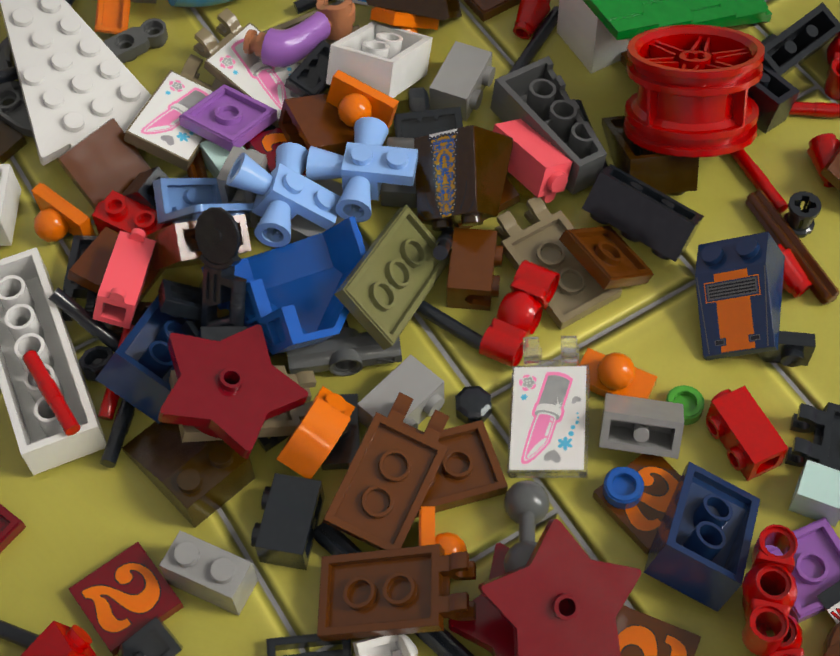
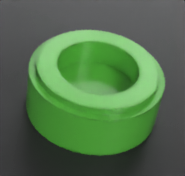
M686 385L671 389L665 400L666 402L683 404L684 425H691L697 422L702 415L705 405L702 394L697 389Z

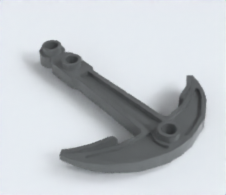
M152 18L143 22L140 27H131L103 42L122 63L135 60L137 56L147 52L150 47L160 48L164 46L168 39V32L164 21ZM8 37L0 43V70L15 66ZM14 80L0 84V120L22 135L33 137L19 81Z

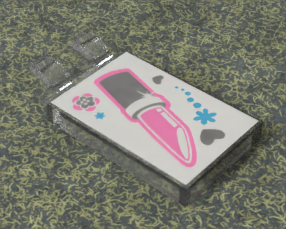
M561 336L562 360H542V347H539V337H523L524 366L512 367L507 463L509 478H588L589 364L579 365L580 348L577 346V336Z

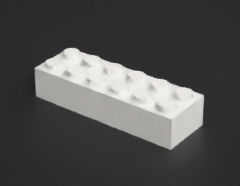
M37 247L0 260V388L21 456L33 475L105 449L107 444L70 334L63 319L62 311L48 299L54 292V288ZM36 351L50 376L56 382L81 427L76 434L71 436L65 434L22 359L26 352Z

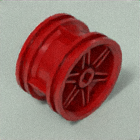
M672 25L647 30L634 36L629 41L627 47L628 61L626 72L629 78L638 84V92L633 94L625 104L624 132L627 138L634 144L656 153L695 158L730 154L752 144L757 137L759 107L748 96V89L757 84L762 78V62L764 61L765 54L764 45L757 38L742 31L712 25Z

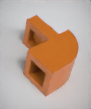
M322 386L276 460L304 478L312 479L347 427L355 406L345 401L339 394L333 393Z

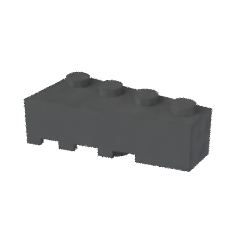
M547 56L495 79L490 109L503 122L522 119L573 161L565 188L574 195L594 185L599 173L603 170L607 153L589 122L583 121L579 114V105L575 99L571 100L565 91L566 84L561 75L557 76L553 70L554 64L550 57Z

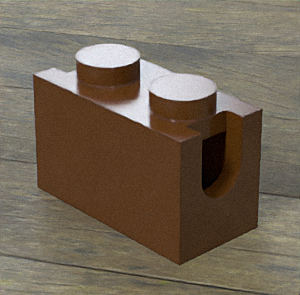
M454 227L447 280V307L490 311L491 298L499 297L500 275H494L495 267H502L503 246L496 245L497 231Z

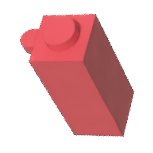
M522 119L494 124L493 132L513 138V147L507 171L537 198L541 197L545 203L552 202L556 193L565 190L573 161Z
M134 228L131 234L123 231L119 232L97 294L92 319L130 329L156 243L155 240L145 238L146 233L144 230Z

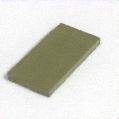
M407 205L397 210L334 294L383 350L393 346L450 262L449 254L444 260H437L433 256L437 240Z

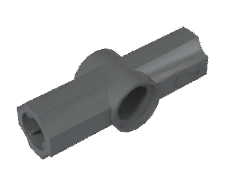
M342 327L340 334L319 344L287 351L290 374L313 370L314 373L330 371L337 376H350L360 372L363 366L402 362L400 337L397 338L393 346L383 350L368 332L359 333L356 329L350 327Z

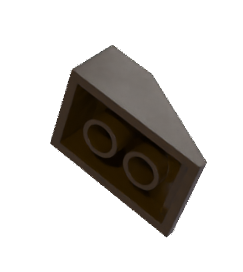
M626 116L602 118V127L615 167L663 194L678 196L687 191L697 190L699 157H677L644 149L627 138L624 132Z
M155 421L122 447L125 454L194 528L255 479L250 458H242L223 440L182 443L178 424L162 422L158 424Z

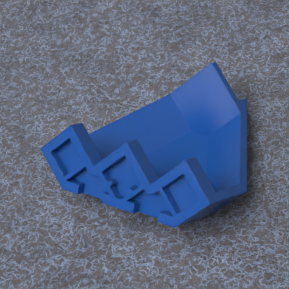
M355 216L348 217L322 233L283 247L243 258L235 265L234 275L247 280L244 326H247V328L257 324L262 326L267 349L271 354L319 344L340 334L349 310L334 294L366 253L362 234L358 228ZM230 301L218 304L217 307L220 310L228 309L230 311Z

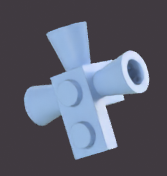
M362 117L355 122V143L347 142L344 156L314 146L309 148L306 178L312 181L342 178L343 193L336 205V212L343 219L355 216L357 223L370 219L372 215L371 200H379L382 183L413 186L418 163V149L382 146L389 130L387 125L380 119Z
M287 142L279 145L276 149V168L270 174L243 152L234 162L227 177L226 184L228 186L256 194L252 213L262 218L256 226L254 234L258 241L270 247H283L289 244L291 241V220L297 214L326 230L336 223V205L341 196L302 175L306 169L308 150L300 144Z

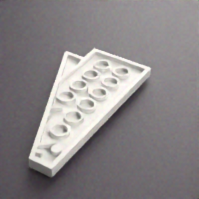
M0 0V9L40 163L44 166L54 161L112 118L115 119L125 133L152 95L67 1Z

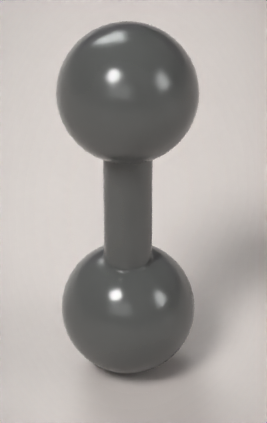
M530 480L519 481L513 484L505 495L504 506L506 513L511 520L519 524V542L507 551L504 558L505 573L527 564L537 544L535 541V524L543 520L549 510L548 494L537 482Z

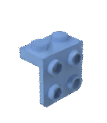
M160 178L153 181L158 224L196 221L202 211L210 207H221L234 216L252 212L254 203L222 204L216 178Z

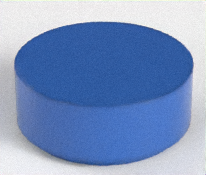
M617 467L608 472L604 479L603 495L610 505L619 509H629L637 505L641 500L644 491V481L637 471L629 467Z

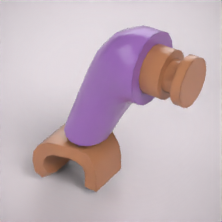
M317 0L316 12L289 29L270 28L267 33L260 32L258 35L256 30L249 29L243 42L244 53L252 54L254 52L256 56L261 57L264 65L280 68L291 66L309 55L323 40H340L352 33L353 23L356 19L355 4L352 3V0H344L339 5H328V0Z

